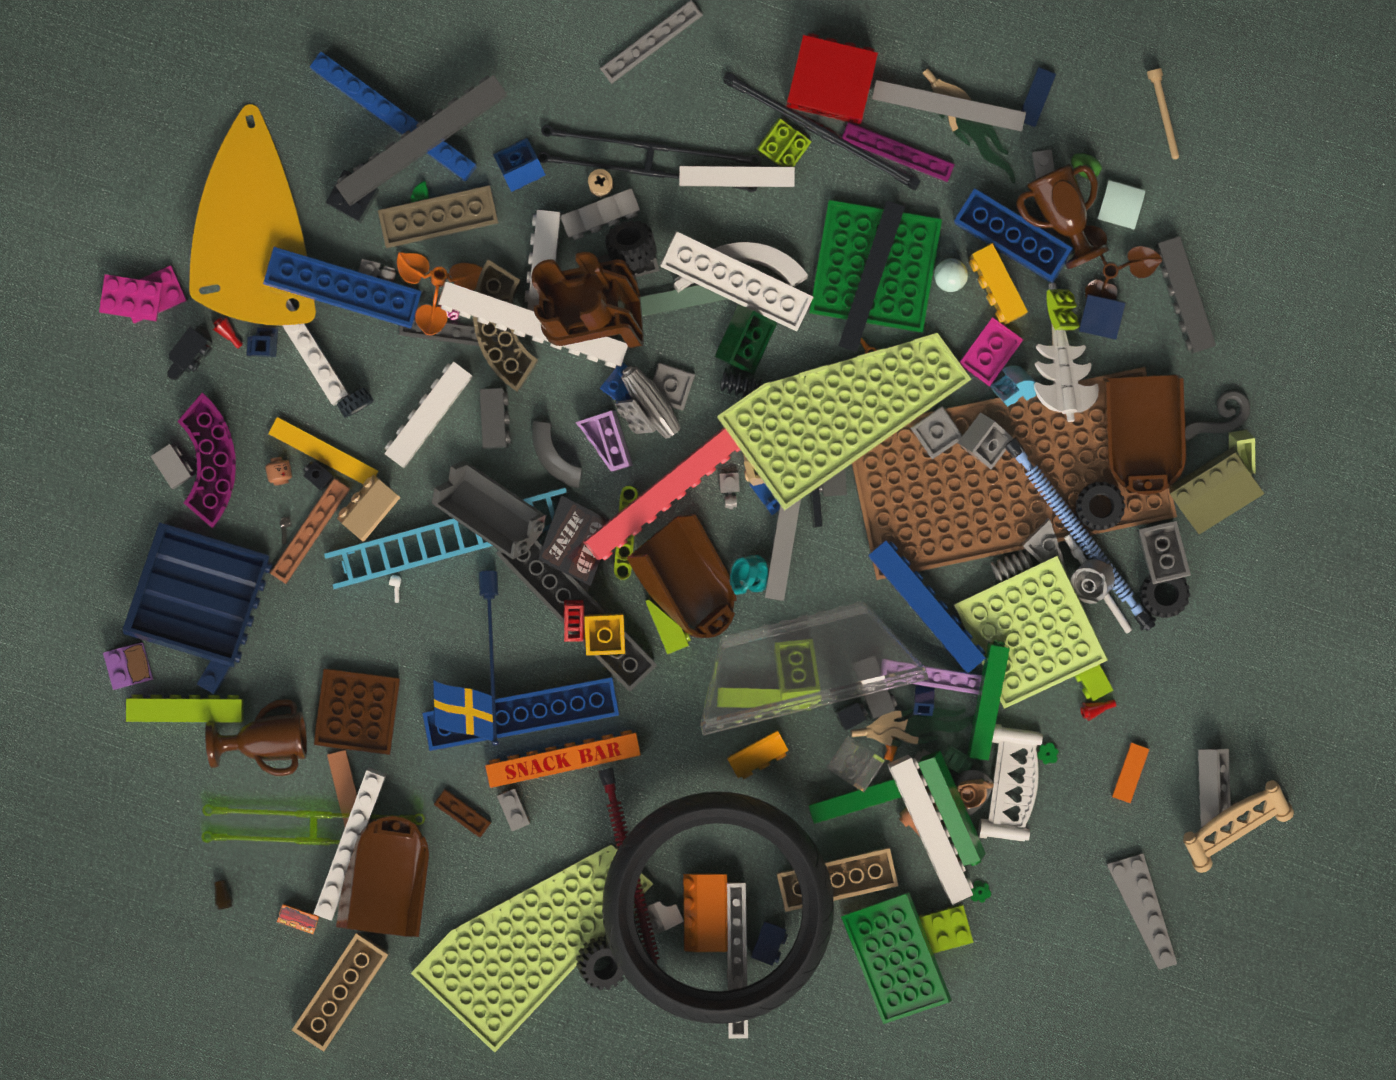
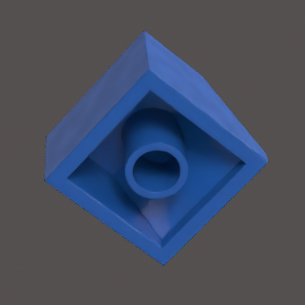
M528 138L493 154L511 192L545 176Z

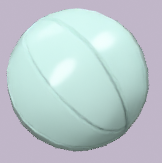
M948 258L937 265L934 278L936 284L942 290L955 292L966 284L968 272L960 260Z

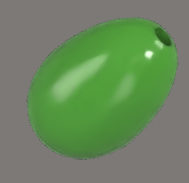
M1077 153L1071 158L1073 168L1080 165L1089 166L1094 171L1096 177L1102 169L1100 162L1091 155ZM1085 172L1078 173L1080 176L1088 179Z

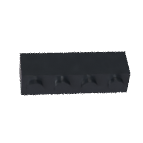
M855 701L834 712L845 731L865 721V716L868 715L863 704H858Z

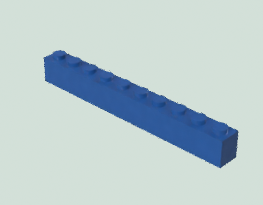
M320 52L310 65L312 71L400 135L408 130L412 132L417 128L416 125L419 122L324 53ZM445 141L426 153L465 182L477 168L474 162Z

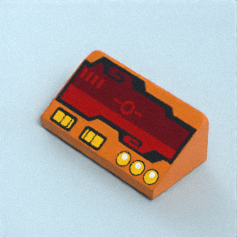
M283 903L277 922L314 934L320 916Z

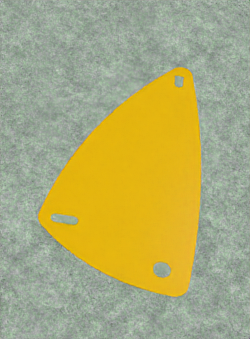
M248 104L242 108L228 131L216 155L203 190L192 239L190 295L195 301L207 308L242 321L265 325L309 323L316 315L314 299L263 284L273 247L306 257L307 253L297 211L280 158L260 110L255 105ZM253 115L254 128L248 127L246 116ZM220 286L218 292L201 294L199 292L201 287ZM291 298L299 302V308L296 311H290L286 307V302Z

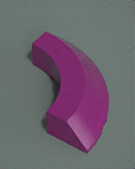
M201 393L177 421L188 433L194 444L197 457L196 481L183 503L213 528L225 511L233 491L236 474V456L231 433L224 418L212 401L204 393Z

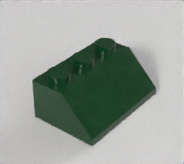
M738 305L714 357L754 375L777 323L752 309Z

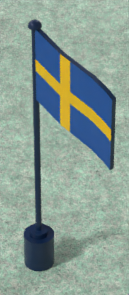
M481 571L479 572V596H483V599L487 600L491 695L473 689L447 686L433 680L435 726L449 732L475 735L492 741L491 743L496 746L499 744V741H497L491 600L499 595L498 572Z

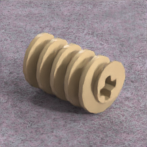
M603 169L591 172L588 177V184L592 194L597 197H605L610 194L613 189V181L609 172ZM601 180L604 185L600 186L597 181Z

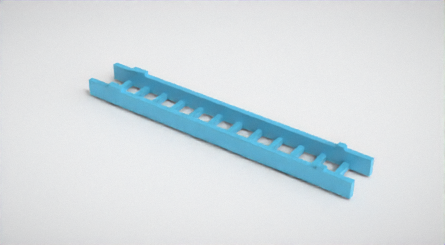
M566 488L522 500L533 506L532 502L546 499L550 516L553 520L555 512L551 497L565 494L567 491ZM453 518L325 553L324 555L326 559L339 555L343 557L341 562L344 573H347L349 580L332 584L334 589H338L493 545L488 542L483 543L482 538L476 534L478 545L465 548L458 525L459 522ZM453 524L460 550L446 553L440 528ZM550 525L544 526L543 532L549 531ZM435 529L441 555L428 558L421 533ZM416 534L423 560L409 563L403 538ZM398 539L404 565L391 568L384 543ZM379 545L386 570L372 573L365 548ZM357 550H361L367 575L353 578L347 553L352 554Z

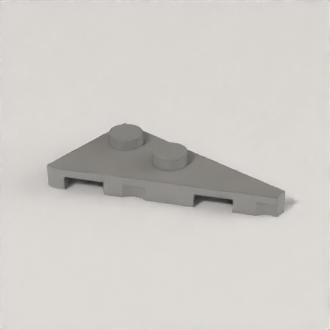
M1048 518L1022 543V546L1040 563L1059 556L1067 573L1052 523Z

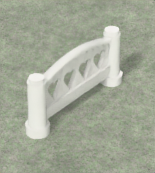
M1001 724L995 725L992 743H998L993 780L994 787L992 788L988 820L980 819L979 838L995 837L1017 841L1029 840L1030 829L1026 828V824L1035 803L1039 778L1036 746L1042 744L1043 734L1036 731L1002 727ZM1025 748L1028 752L1025 756L1027 761L1021 765L1010 754ZM1023 767L1025 769V773L1022 775L1024 777L1023 783H1017L1007 773ZM1020 786L1023 790L1020 794L1021 801L1016 803L1005 792ZM1017 805L1020 807L1019 819L1013 822L1003 811Z

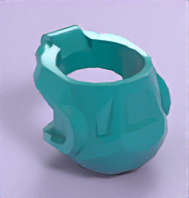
M749 555L737 559L732 566L730 575V586H732L734 594H745L747 589L752 592L764 591L768 580V563L759 555Z

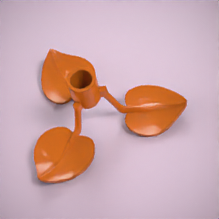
M399 252L397 268L404 281L417 284L421 277L426 279L431 276V282L436 286L433 305H422L415 314V320L419 328L426 335H434L440 332L447 322V312L442 310L441 307H436L439 287L443 286L448 279L449 282H454L455 285L473 291L476 289L483 268L470 263H458L450 268L449 273L443 267H436L428 273L430 266L427 258L416 253Z

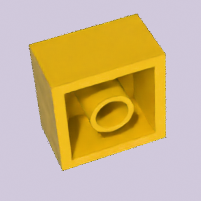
M623 613L584 615L586 655L625 654Z

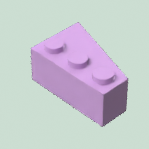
M609 411L576 422L610 471L633 466L616 411Z

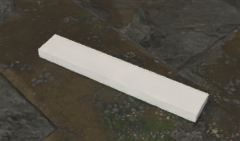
M680 166L679 186L794 187L795 167Z

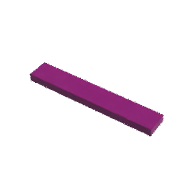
M850 122L847 123L842 136L844 140L861 149L945 182H948L955 165Z

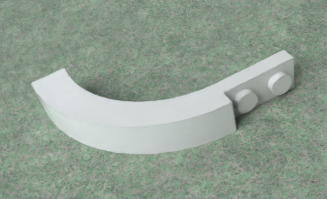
M738 242L714 248V250L739 262H751L765 266L780 275L792 287H796L808 277L805 270L794 259L778 249L767 245ZM678 276L675 279L674 288L679 293L694 282Z

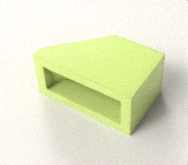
M1248 430L1230 432L1229 449L1234 447L1251 474H1255V438Z

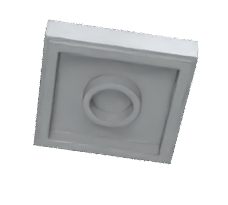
M658 363L652 382L671 407L683 411L695 374Z
M940 407L910 428L931 459L946 451L962 438V434L943 407Z

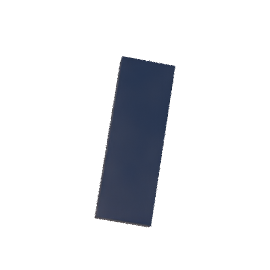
M1038 67L1021 112H1026L1024 124L1033 128L1036 127L1055 79V73Z

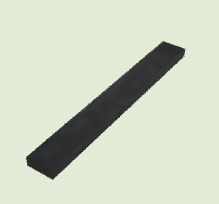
M890 201L886 202L838 345L839 347L857 352L905 206Z

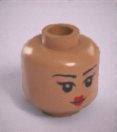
M282 457L270 459L271 463L265 466L268 482L273 483L274 486L289 483V480L292 478L290 462L282 460Z

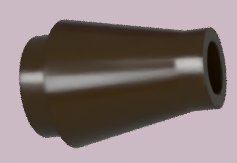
M225 880L215 882V906H217V909L222 910L233 907V898Z

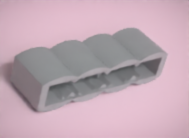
M631 188L560 217L568 238L578 240L584 237L583 233L588 231L596 233L602 230L601 226L609 224L610 227L620 223L619 219L624 217L627 220L638 216L637 212H640Z

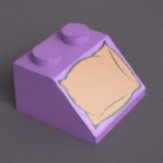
M144 643L103 653L113 690L153 680Z

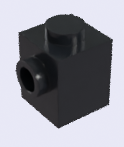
M316 461L314 463L310 462L303 470L305 472L303 476L321 491L335 477Z

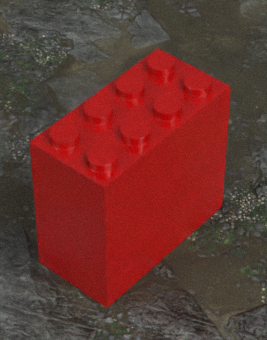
M808 33L807 36L803 35L786 107L861 125L878 53L874 52L875 49L870 47L856 48V44L845 42V45L837 43L838 40L833 38L823 40L819 39V36L816 34Z

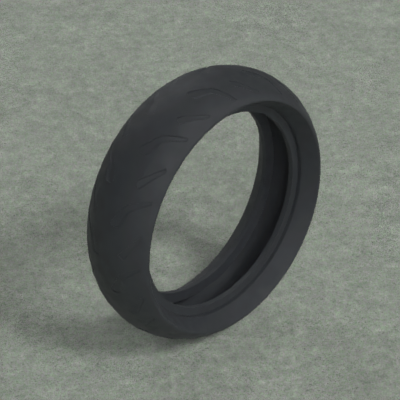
M703 792L673 800L659 807L646 816L627 835L617 850L606 877L602 904L603 925L608 945L618 967L632 986L648 1001L662 1010L687 1020L713 1024L736 1023L753 1019L778 1008L792 998L812 977L826 952L831 936L834 918L833 889L825 861L817 846L805 830L789 815L761 799L733 792ZM720 823L741 826L771 841L792 865L802 894L803 906L800 929L785 959L761 980L734 990L708 991L697 989L669 976L652 960L645 950L634 918L636 885L649 858L662 844L674 835L692 827L705 824Z

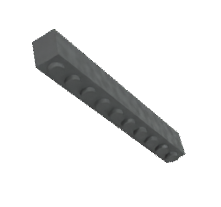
M489 75L485 76L479 81L480 84L475 88L471 86L463 92L464 96L459 99L455 97L448 102L449 106L444 110L442 108L436 110L432 114L433 117L428 121L426 119L422 120L416 125L417 128L414 131L408 130L400 136L401 140L396 143L393 141L385 146L386 150L381 154L377 152L369 158L370 161L365 165L361 163L353 169L354 173L349 176L346 174L337 180L338 184L335 186L350 206L506 98L507 93L494 75L491 77Z

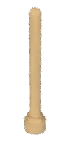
M1162 68L1147 72L1148 80H1151V83L1154 84L1171 156L1173 159H1178L1179 152L1161 84Z

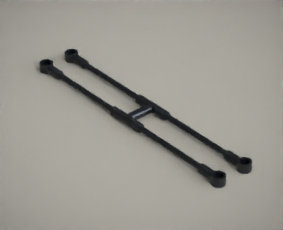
M728 71L725 73L723 83L743 94L746 93L805 126V129L826 141L844 148L890 174L914 191L918 188L921 182L918 178L890 166L839 137L837 133L810 118H805L757 91Z
M549 125L542 127L541 131L544 137L568 136L632 145L636 148L647 149L645 167H624L567 159L562 156L549 155L547 152H540L538 154V160L542 164L547 162L568 163L625 171L636 175L679 179L680 174L652 169L655 150L736 160V162L750 163L754 167L759 166L761 163V157L757 154L752 156L730 155L669 146V144L648 141H630L567 132V130L555 129ZM549 128L551 130L550 134H545L544 129ZM543 154L547 156L545 161L540 160V156ZM757 157L759 162L754 164L752 158ZM732 187L747 190L750 193H754L757 190V187L754 190H750L748 187Z

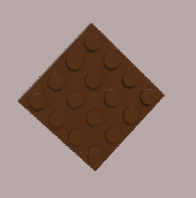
M324 669L314 745L391 755L400 678Z

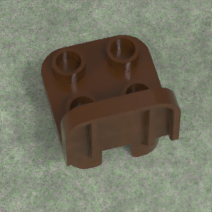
M581 252L575 255V260L580 266L579 268L562 271L553 259L544 260L534 267L531 275L532 284L539 294V304L534 305V314L541 323L542 333L551 344L565 346L620 334L629 348L643 346L644 331L640 291L636 278L625 261L617 259L600 263L594 254Z

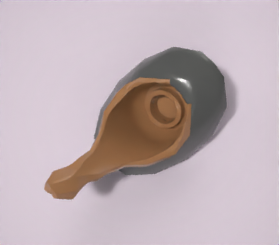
M977 770L964 771L953 779L969 816L984 805L994 787L992 780L985 773Z

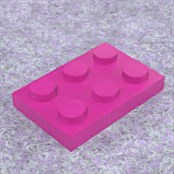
M172 266L138 279L163 284L158 313L187 301ZM131 318L134 324L143 320Z
M105 274L99 313L157 322L163 284Z
M992 317L962 358L960 364L965 370L990 387L1023 339Z

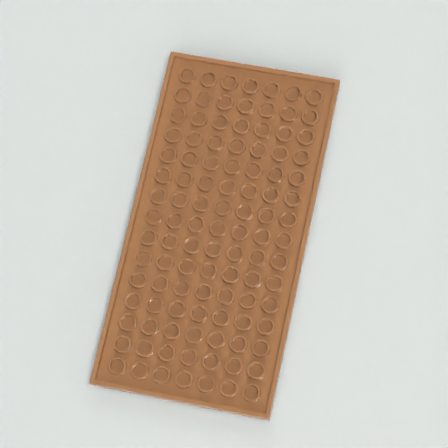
M1145 367L1078 381V384L1083 386L1098 384L1099 392L1095 403L1089 409L1074 413L1075 421L1067 422L1066 414L1048 409L1041 403L1037 395L1027 401L1022 396L1016 403L1008 407L1000 398L945 409L962 436L981 412L994 420L1013 438L1016 437L1025 449V453L1028 455L1027 459L1033 466L1038 465V469H1041V473H1044L1042 478L1047 477L1045 482L1050 481L1048 486L1053 485L1052 489L1055 488L1057 490L1055 493L1058 492L1060 494L1058 497L1061 496L1063 498L1061 501L1064 500L1066 502L1064 505L1067 504L1069 506L1067 509L1070 508L1077 518L1078 514L1075 510V503L1083 488L1095 482H1108L1115 485L1125 498L1124 504H1126V508H1124V516L1114 527L1106 530H1093L1082 524L1083 528L1086 529L1084 533L1088 532V536L1177 517L1174 500L1169 493V489L1150 495L1131 492L1115 479L1108 463L1103 378L1147 376ZM933 412L920 415L852 463L870 553L884 541L888 543L892 541L898 548L896 553L900 557L904 556L911 564L909 568L912 572L1023 550L1025 548L1022 546V543L1048 518L1052 523L1058 542L1065 541L1064 537L1072 531L1067 530L1068 527L1064 526L1065 523L1062 524V519L1059 520V515L1056 516V511L1053 512V507L1050 508V503L1047 504L1046 500L1043 499V496L1040 495L1042 491L1038 492L1037 489L1039 487H1034L1036 483H1031L1033 479H1028L1030 475H1025L1027 470L1022 463L1019 464L1016 458H1013L1007 450L992 470L969 454L958 442L934 459H931L910 428ZM1104 495L1094 496L1089 503L1090 511L1099 518L1107 516L1111 511L1109 498ZM873 563L876 580L885 579L886 577Z

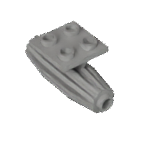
M637 366L627 367L622 372L624 375L621 378L632 399L617 401L615 405L618 408V413L629 423V428L636 434L652 433L657 430L664 438H670L681 428L671 406L655 384Z

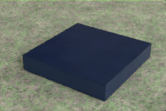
M1088 294L1079 332L1116 340L1125 302Z

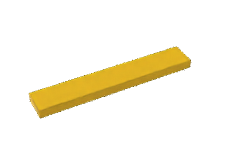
M278 417L268 433L361 484H364L366 479L372 477L373 474L377 476L379 472Z

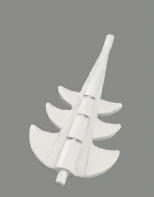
M1055 283L1048 285L1049 289H1057ZM1052 325V346L1038 344L1036 349L1042 356L1052 359L1053 363L1044 364L1038 361L1035 363V366L1043 377L1053 381V385H1042L1036 382L1034 383V390L1043 405L1050 410L1066 414L1067 422L1075 421V412H1083L1095 403L1098 397L1099 386L1098 384L1093 386L1078 384L1079 380L1088 375L1092 366L1091 363L1085 365L1073 363L1074 359L1082 355L1086 346H1069L1066 331L1055 330Z

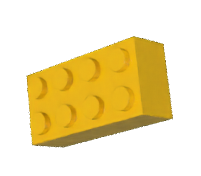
M993 243L973 253L970 256L969 265L973 272L977 271L979 285L982 289H986L988 293L986 298L989 304L995 306L997 310L995 315L1000 323L1003 322L1005 326L1026 315L1028 311Z

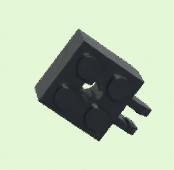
M344 169L339 178L346 174L349 176L352 173ZM334 186L325 203L361 223L377 196L379 189H374L350 206L337 187Z
M189 327L169 353V359L173 364L167 372V377L172 380H178L184 371L189 374L191 371L195 372L201 364L199 362L203 356L207 357L211 352V345L213 343L195 329Z

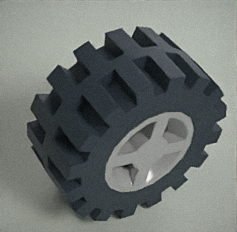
M364 387L337 403V406L344 418H347L369 406L374 400L367 388Z

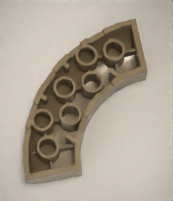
M487 260L480 273L475 292L513 304L521 281L490 260ZM473 316L477 341L485 359L494 372L508 386L518 392L535 368L538 359L524 348L517 335L514 334L515 330L507 328V331L499 334L497 331L500 329L495 328L496 324L489 322L486 325L477 322L478 318ZM495 335L498 336L497 342H494L492 339ZM513 344L512 351L502 349L503 347L508 348Z

